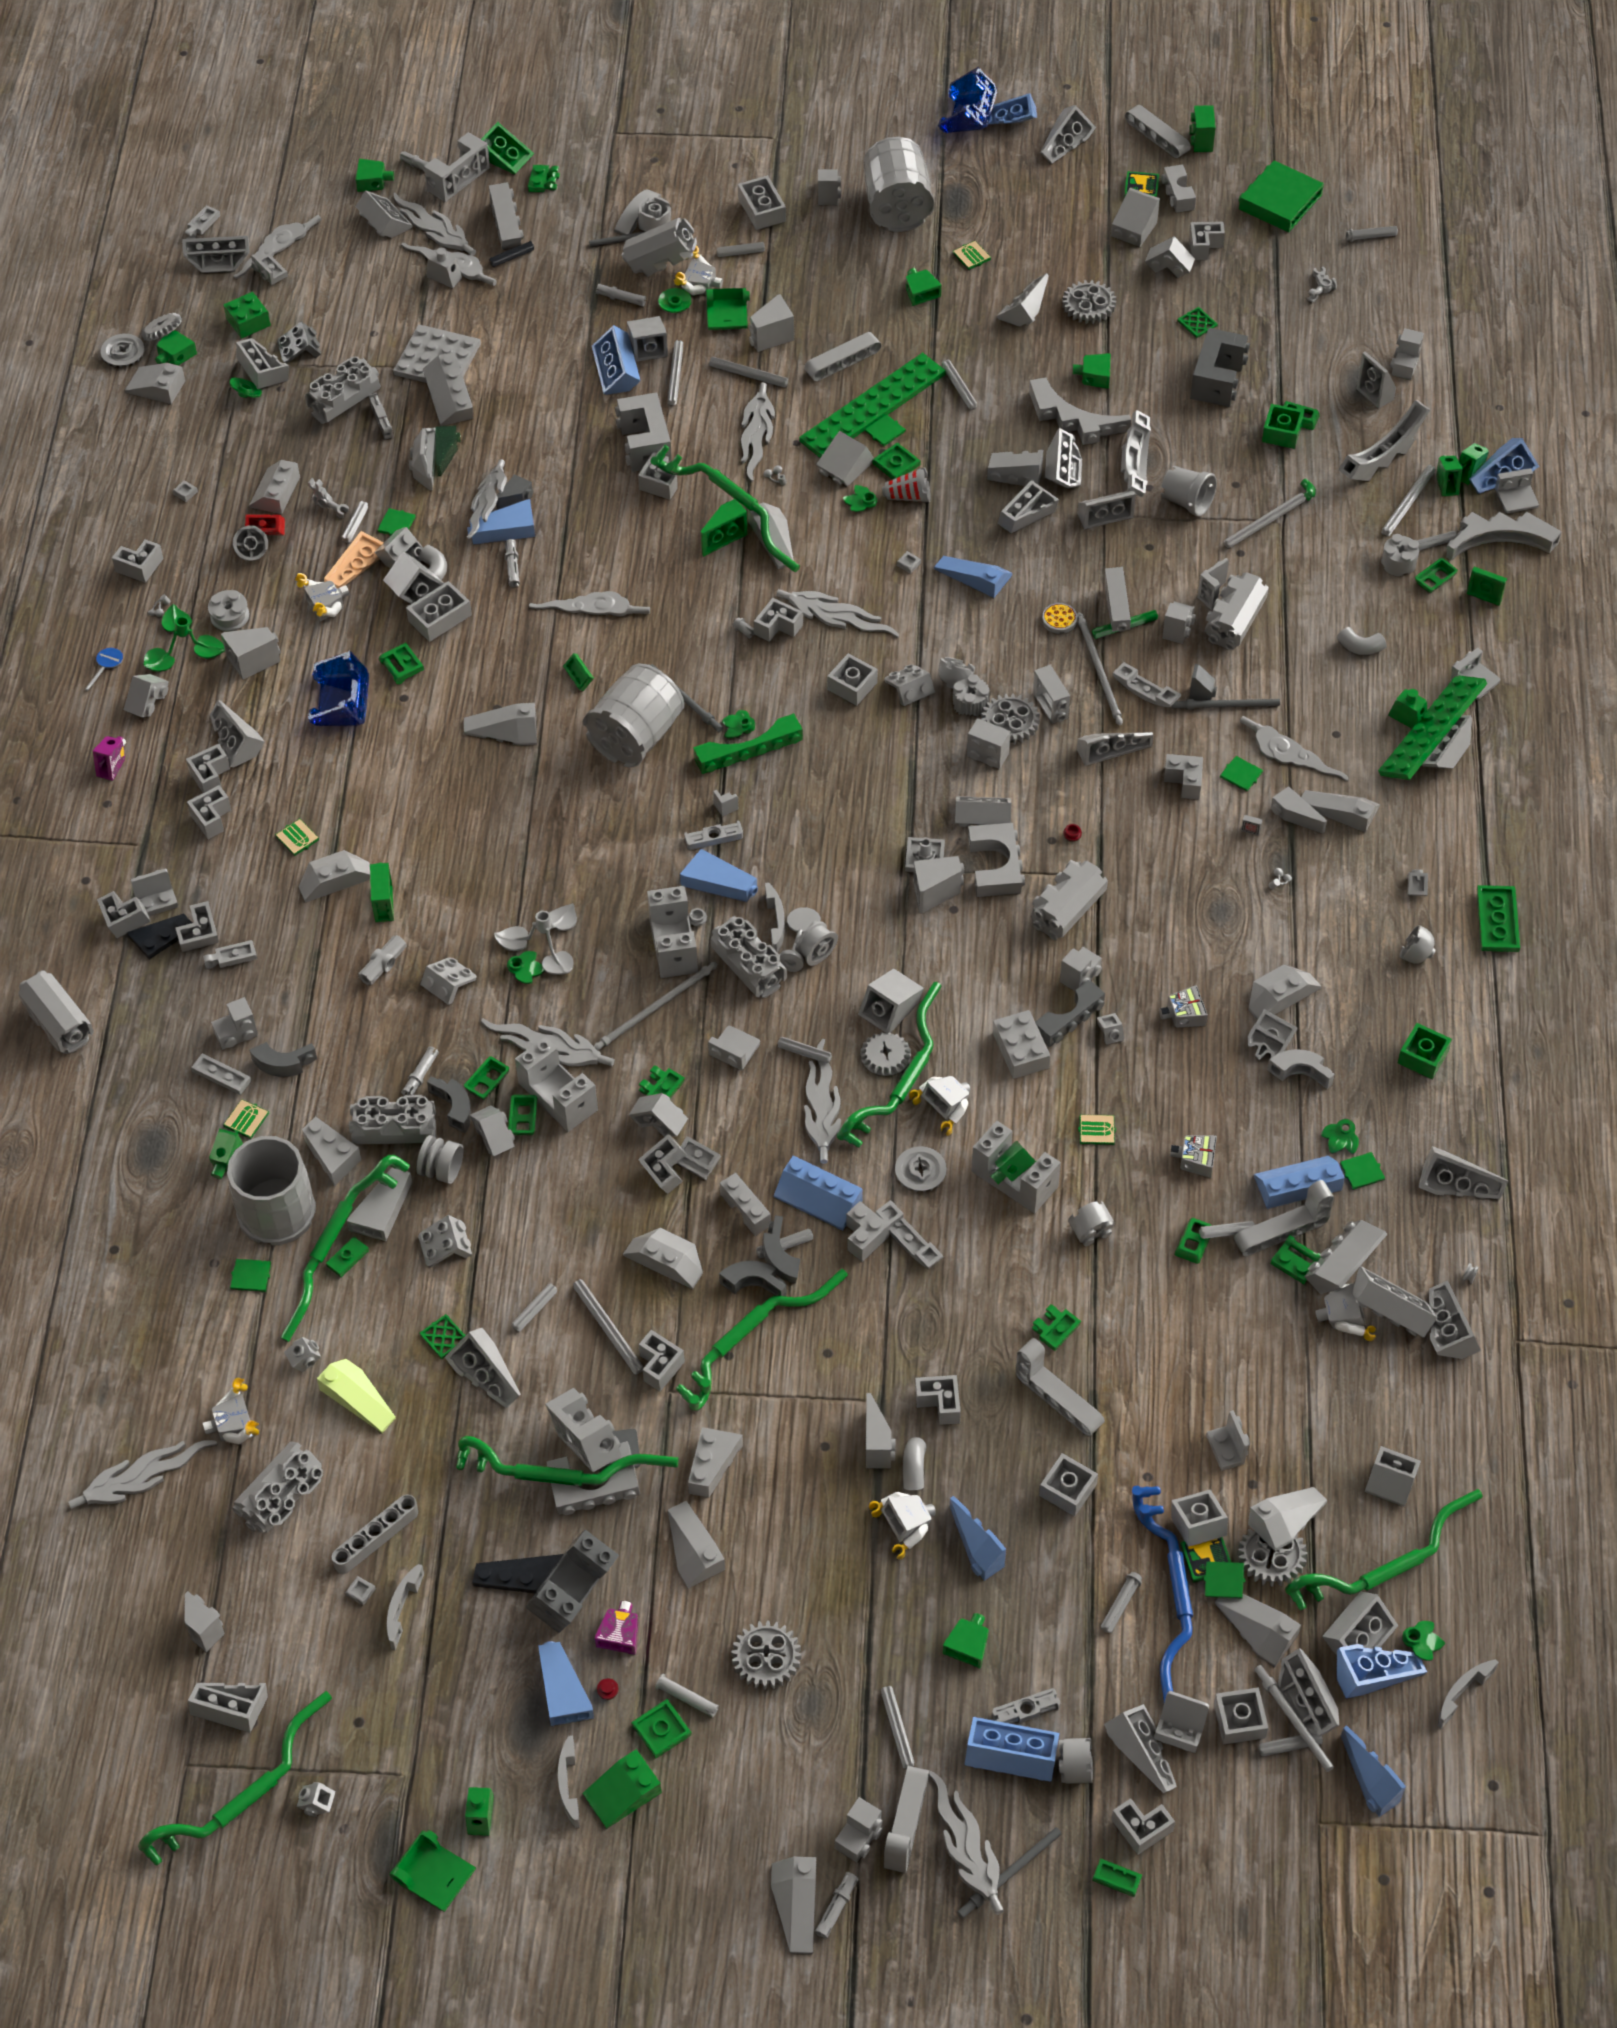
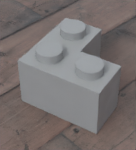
M818 169V205H838V198H841V188H838L841 187V176H838V169Z
M1190 223V251L1195 260H1208L1209 248H1223L1224 223Z
M1174 236L1150 248L1145 262L1155 273L1168 267L1179 278L1190 272L1195 258Z
M1404 328L1402 335L1399 334L1396 343L1399 347H1396L1394 354L1396 358H1392L1390 368H1393V376L1412 379L1420 357L1424 333Z
M653 452L638 475L639 490L671 500L678 488L677 475H671L652 465L650 460L657 454ZM665 456L663 461L669 463V457Z
M146 539L137 551L120 546L112 557L115 572L146 583L163 560L161 546Z
M772 598L754 620V635L770 642L778 630L794 637L803 626V611Z
M1175 601L1169 604L1165 614L1162 639L1183 644L1185 637L1188 638L1190 635V625H1194L1196 619L1193 606Z
M151 674L133 676L124 710L140 717L151 716L155 709V700L163 699L167 695L169 681Z
M219 744L186 759L189 773L203 793L218 785L221 787L218 775L230 770L227 755Z
M1166 754L1164 782L1182 783L1181 798L1200 799L1203 757Z
M220 785L187 801L190 816L207 839L224 831L220 816L231 811L228 796Z
M113 891L97 899L107 926L116 938L151 922L144 905L137 897L123 903Z
M209 902L190 905L194 923L176 927L182 952L219 943Z
M1082 947L1080 951L1073 948L1062 960L1060 982L1075 991L1087 980H1091L1094 976L1099 975L1102 970V958L1085 947Z
M245 997L228 1003L229 1015L211 1022L222 1050L258 1036L254 1017Z
M663 1093L640 1097L629 1113V1116L641 1128L654 1126L664 1137L668 1134L671 1137L678 1136L688 1120L683 1111L676 1107L670 1101V1098Z
M490 1105L470 1114L476 1132L482 1135L489 1154L495 1156L515 1147L513 1143L515 1137L511 1129L508 1130L506 1126L508 1120L504 1112Z
M669 1134L638 1159L660 1188L667 1194L683 1182L672 1166L682 1159L686 1153Z
M861 1201L846 1214V1226L854 1232L848 1237V1251L863 1262L889 1237L890 1224Z
M650 1330L639 1343L640 1356L649 1361L643 1369L644 1382L661 1392L685 1363L684 1350L653 1330Z
M957 1375L915 1378L917 1408L937 1406L939 1425L960 1423Z
M859 1797L847 1814V1823L835 1840V1849L855 1862H858L861 1857L865 1858L870 1850L869 1844L873 1839L877 1840L882 1832V1811Z
M1130 1798L1112 1812V1822L1137 1855L1174 1830L1175 1821L1162 1804L1144 1816Z

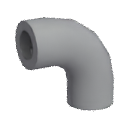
M426 545L420 553V560L429 564L428 570L442 580L447 572V561L439 550Z
M1347 627L1337 635V640L1342 646L1358 655L1375 654L1387 647L1385 638L1380 633L1363 638L1358 636L1351 627Z
M918 1437L909 1439L904 1450L903 1487L906 1490H920L924 1488L926 1443Z

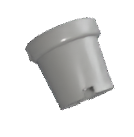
M1172 466L1174 470L1169 469L1162 482L1161 488L1165 489V494L1161 493L1162 498L1186 508L1192 515L1200 517L1208 510L1216 493L1217 478L1215 474L1204 471L1200 473Z

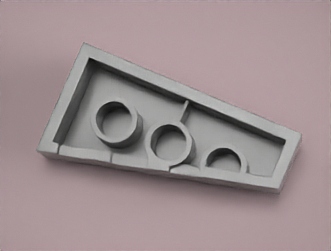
M508 182L489 185L490 206L495 218L502 250L521 245V240L524 239L523 231L519 230V226H521L520 218L515 214L517 206L516 202L512 201V198H514L513 189H509Z

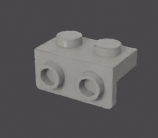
M255 254L251 256L253 269L258 271L262 278L271 285L288 277L287 271L270 254L258 258Z

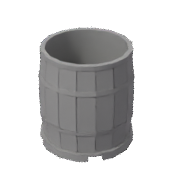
M888 137L871 146L864 156L866 192L870 203V215L874 223L880 227L881 225L887 227L888 231L893 232L909 231L921 226L925 222L924 219L931 215L934 210V196L931 192L927 165L919 145L911 139Z
M638 663L632 665L608 689L596 707L589 710L582 721L583 726L586 725L588 730L586 736L596 750L608 760L614 763L619 760L625 763V767L638 766L645 758L646 753L653 749L684 709V699L679 688L662 671L647 664Z
M260 1136L246 1141L233 1153L228 1162L227 1171L229 1189L240 1228L251 1240L258 1243L261 1241L271 1243V1245H283L295 1241L308 1231L316 1211V1202L312 1194L308 1173L299 1150L289 1141L277 1136Z

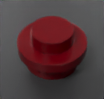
M1069 824L1064 829L1063 836L1068 841H1078L1082 836V831L1078 825Z
M603 1679L597 1685V1693L602 1699L611 1700L618 1694V1684L613 1679Z

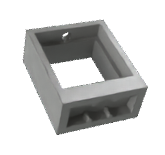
M1051 665L1034 670L1033 694L1052 724L1064 721L1068 718L1070 694Z

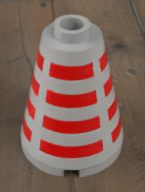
M926 468L917 469L885 482V486L882 487L883 496L887 497L888 500L930 502L929 481L925 478L928 476Z

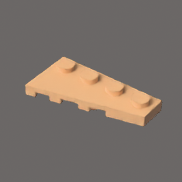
M361 531L326 575L324 582L332 581L336 588L347 585L380 559L375 554V551L383 542Z

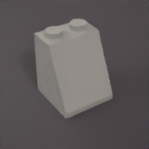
M1130 188L1112 223L1111 236L1141 247L1157 224L1160 198Z
M781 294L774 297L750 317L749 330L751 336L749 341L757 352L794 340V315Z
M660 316L627 321V332L636 362L668 356L667 333Z
M839 431L816 465L823 476H830L838 485L844 484L848 487L872 464L874 457L867 446Z
M402 552L383 579L400 598L410 604L444 584L442 580L419 561L405 552Z
M268 627L221 633L226 657L243 680L281 662L279 656L281 650L277 645V642H279L278 637L274 632L271 633Z
M959 856L914 861L913 884L919 913H924L961 893V885H964V864L960 863Z
M892 969L868 985L858 1015L885 1033L889 1031L891 1033L919 1003L924 988L899 971Z

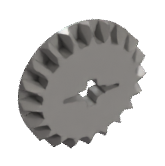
M176 313L164 314L145 326L141 335L146 341L159 339L175 330L180 325L182 318Z
M132 334L114 335L108 338L101 347V356L104 362L114 367L119 365L120 368L123 365L127 367L129 364L134 365L135 361H139L145 352L142 340Z
M881 1031L877 1035L874 1033L871 1038L868 1037L867 1041L863 1042L861 1048L862 1063L869 1071L877 1075L889 1076L897 1074L907 1067L911 1058V1049L908 1042H905L904 1038H900L898 1034H891L890 1031L888 1033ZM884 1047L889 1052L888 1060H886V1056L883 1053Z
M923 1146L912 1147L898 1157L895 1164V1174L897 1180L901 1182L902 1186H906L908 1190L913 1189L915 1192H925L930 1189L932 1191L934 1187H939L940 1183L944 1181L946 1163L941 1154L934 1149ZM919 1162L923 1169L922 1176L921 1173H919L918 1171Z

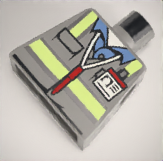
M1197 985L1171 994L1168 997V1007L1159 1008L1161 1019L1172 1018L1174 1026L1177 1028L1205 1026L1208 1014Z
M1187 1135L1184 1138L1183 1146L1171 1145L1170 1156L1181 1158L1180 1168L1182 1170L1211 1178L1217 1136Z

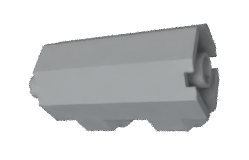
M677 218L626 240L622 258L634 273L641 272L649 277L655 272L663 271L667 267V262L675 266L679 262L689 260L693 256L692 252L697 244L696 238L692 236L694 229L686 219Z
M353 356L337 366V374L335 376L327 373L311 382L310 392L305 394V401L308 408L312 407L314 410L312 415L321 424L329 422L380 389L381 385L377 377L379 376L377 369L371 367L364 358L359 359V357Z
M1248 572L1243 573L1242 576H1229L1227 587L1224 586L1220 593V596L1223 598L1215 600L1213 611H1209L1206 617L1208 623L1204 632L1209 636L1208 640L1212 644L1222 646L1228 650H1234L1235 647L1241 644L1268 595V586H1263V580L1260 577Z
M1070 860L1065 870L1056 875V885L1048 884L1040 896H1036L1033 900L1032 905L1034 908L1031 916L1034 920V928L1044 932L1052 940L1062 938L1107 890L1108 880L1106 877H1101L1102 871L1100 868L1089 861L1081 863V861L1075 862Z
M731 917L727 922L712 930L711 948L756 997L761 995L766 998L781 987L779 982L786 980L787 969L780 962V955L771 945L760 941L757 937V930L748 920H744L741 917Z
M40 971L35 976L20 983L18 994L21 1002L27 1008L29 1016L36 1025L41 1026L45 1031L50 1043L57 1051L69 1054L87 1044L89 1034L92 1036L94 1033L91 1023L51 973Z
M405 1095L398 1098L397 1102H389L387 1098L382 1096H366L360 1098L357 1103L350 1105V1115L353 1116L352 1121H349L352 1143H423L429 1135L436 1137L434 1101H428L425 1096Z
M290 1441L234 1501L235 1506L232 1510L246 1520V1526L252 1531L257 1529L261 1533H268L274 1525H281L292 1514L295 1502L303 1494H310L321 1482V1477L323 1476L321 1463L309 1450H300L299 1448L302 1445L298 1442Z

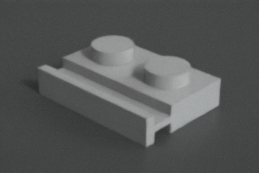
M687 1136L680 1146L686 1155L676 1164L707 1180V1176L712 1172L721 1156Z

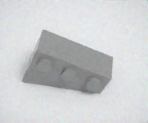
M1038 450V453L1023 451L1022 454H1013V452L992 453L988 466L987 480L1026 486L1032 480L1039 485L1042 474L1043 450Z
M1031 480L1001 511L998 524L1010 533H1013L1054 513L1059 499Z

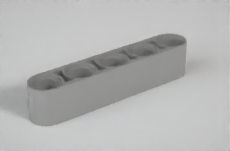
M1137 105L1125 113V119L1131 126L1174 158L1182 156L1191 149L1190 143L1186 138L1143 106Z
M867 332L810 359L805 364L804 370L814 381H819L876 354L881 349L882 344L871 332Z
M408 1494L401 1496L335 1549L332 1553L335 1570L341 1574L348 1573L413 1521L418 1515L416 1499ZM406 1506H412V1508L408 1510L404 1509ZM396 1519L393 1523H388V1520ZM374 1532H380L377 1536H371ZM358 1545H363L361 1549H354ZM343 1558L347 1559V1560H346L345 1562H343V1563H339V1562H338L340 1559H343Z

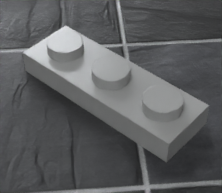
M203 1053L191 1067L192 1072L239 1095L243 1093L251 1082L250 1076Z

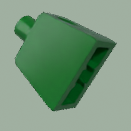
M359 159L356 174L357 192L384 189L385 181H394V171H385L384 162Z
M911 268L907 272L905 287L912 306L941 297L942 285L928 270L925 269L917 272L915 268Z
M173 330L157 343L158 356L155 358L157 364L168 362L179 366L197 354L195 342L178 331Z
M1111 353L1085 355L1083 365L1073 364L1072 375H1082V383L1084 385L1109 389Z
M1473 443L1461 452L1459 463L1462 466L1461 481L1469 485L1471 483L1469 479L1486 462L1489 454L1486 447Z
M1443 455L1438 458L1436 473L1441 496L1459 495L1462 466L1456 456Z
M1404 689L1395 700L1388 716L1412 729L1422 720L1424 713L1427 712V701L1418 695L1416 689Z
M219 1128L209 1156V1160L214 1166L211 1176L214 1178L222 1179L224 1173L228 1171L230 1158L235 1150L243 1144L238 1133Z
M1016 1140L995 1161L998 1169L990 1177L998 1185L1006 1177L1012 1182L1036 1161Z
M974 1613L970 1621L963 1618L960 1619L943 1644V1654L981 1669L989 1629L982 1626L985 1617Z
M468 1788L465 1813L468 1835L490 1836L494 1794L491 1788ZM480 1820L482 1823H474V1821Z

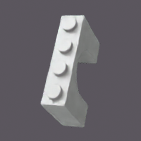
M1013 823L968 826L970 852L997 851L1008 859V863L999 869L975 871L976 896L1021 894L1022 886H1025V877L1020 872L1023 870L1022 860H1018L1020 846L1016 845L1018 833L1017 830H1014Z
M628 1441L620 1443L621 1447H619L622 1456L614 1461L632 1455ZM567 1457L547 1461V1467L571 1469ZM634 1465L619 1470L610 1477L604 1486L595 1490H585L575 1485L551 1483L559 1515H570L576 1510H590L596 1505H610L615 1503L616 1500H629L635 1498L636 1495H640Z

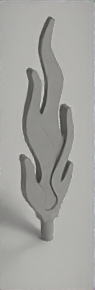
M394 193L395 201L400 206L407 208H401L400 212L406 215L415 227L426 231L428 238L440 246L460 251L465 250L472 256L476 254V250L468 245L464 231L459 225H455V231L451 221L445 215L433 210L434 217H432L421 205L404 201ZM408 209L414 211L420 218H417V217H416L412 212H410Z
M766 383L760 384L759 392L745 407L742 428H745L750 417L753 415L752 421L744 430L741 438L743 450L742 464L748 460L749 445L752 444L753 455L747 466V476L751 482H754L753 470L763 457V435L767 432L766 445H768L773 434V426L768 414L771 419H774L775 411L767 397Z
M502 459L498 461L497 466L481 482L478 487L479 492L473 498L471 509L474 513L470 518L472 530L467 536L468 539L479 529L481 516L483 521L487 522V518L498 500L496 489L498 488L500 493L503 492L507 477L503 470L505 461Z
M780 589L777 591L776 596L789 600L790 604L796 609L803 611V616L809 619H813L814 614L821 622L832 627L846 629V623H849L862 631L887 632L899 638V634L893 628L883 624L869 623L856 616L870 622H881V617L873 616L855 605L838 603L837 597L816 591L792 593Z
M484 1018L481 1019L482 1023L494 1032L512 1033L526 1038L528 1041L512 1035L500 1036L501 1041L510 1042L524 1051L546 1037L558 1048L559 1063L563 1065L584 1066L598 1064V1062L609 1066L614 1065L615 1059L601 1055V1052L597 1051L587 1039L578 1034L574 1035L577 1041L575 1042L567 1033L554 1027L539 1025L540 1032L552 1034L545 1035L535 1032L522 1024L496 1025Z
M825 1039L820 1041L817 1046L818 1049L823 1050ZM809 1061L810 1073L806 1083V1096L815 1112L817 1120L816 1122L813 1121L811 1110L805 1105V1128L809 1137L816 1144L818 1151H820V1163L825 1164L828 1162L829 1147L837 1137L841 1127L840 1118L832 1125L840 1110V1096L837 1086H834V1102H832L829 1093L832 1079L830 1064L818 1061L821 1078L817 1086L815 1084L816 1067L812 1061Z
M204 1440L197 1442L180 1455L159 1461V1459L180 1452L185 1446V1442L181 1441L176 1446L150 1451L137 1459L123 1472L130 1464L129 1460H125L121 1464L101 1472L90 1486L83 1491L84 1495L68 1501L70 1508L73 1509L86 1502L88 1505L94 1503L116 1504L126 1500L125 1495L118 1494H138L148 1491L164 1481L163 1476H157L146 1482L151 1477L165 1471L183 1467L199 1450L215 1446L217 1441Z
M930 1771L929 1776L938 1788V1812L950 1827L956 1840V1847H954L948 1831L944 1830L943 1837L946 1849L950 1857L963 1868L958 1871L963 1882L972 1890L982 1895L986 1901L989 1900L995 1914L999 1915L1004 1912L998 1899L997 1890L999 1863L992 1852L990 1842L988 1840L985 1841V1855L988 1864H986L981 1856L980 1830L975 1817L961 1802L958 1791H955L954 1804L962 1816L963 1822L957 1818L950 1807L945 1783L937 1774Z

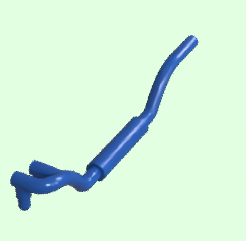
M1134 1486L1132 1488V1501L1138 1519L1150 1532L1168 1542L1169 1553L1167 1557L1177 1618L1181 1621L1182 1632L1168 1646L1160 1664V1680L1165 1703L1167 1693L1169 1691L1173 1692L1171 1680L1172 1661L1179 1649L1192 1636L1191 1618L1193 1617L1183 1552L1179 1549L1177 1537L1173 1532L1158 1525L1152 1518L1154 1515L1164 1513L1163 1506L1143 1504V1498L1161 1494L1160 1487Z

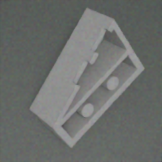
M250 338L236 342V358L257 389L288 381L289 365L281 363L277 356L269 354L265 347Z
M316 1116L302 1129L306 1144L315 1158L318 1159L334 1186L361 1161L359 1148Z
M702 1427L688 1481L689 1494L704 1497L711 1496L722 1479L724 1472L732 1464L738 1451L743 1447V1435Z
M196 1683L188 1699L190 1715L251 1733L268 1698L266 1683H259V1685H245V1683H238V1685Z

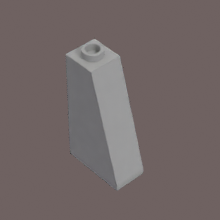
M1123 567L1106 568L1105 593L1112 631L1130 630L1131 619Z
M392 1167L386 1174L397 1180L396 1187L391 1189L378 1183L348 1217L349 1231L387 1241L412 1185L411 1173Z

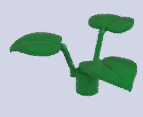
M172 604L162 618V627L167 632H174L169 651L166 653L162 648L150 649L144 656L143 666L156 672L169 670L175 663V659L170 654L172 653L177 636L186 637L189 634L193 643L196 644L194 652L201 658H214L225 652V649L220 640L210 635H201L197 641L194 638L192 629H189L192 624L190 616Z

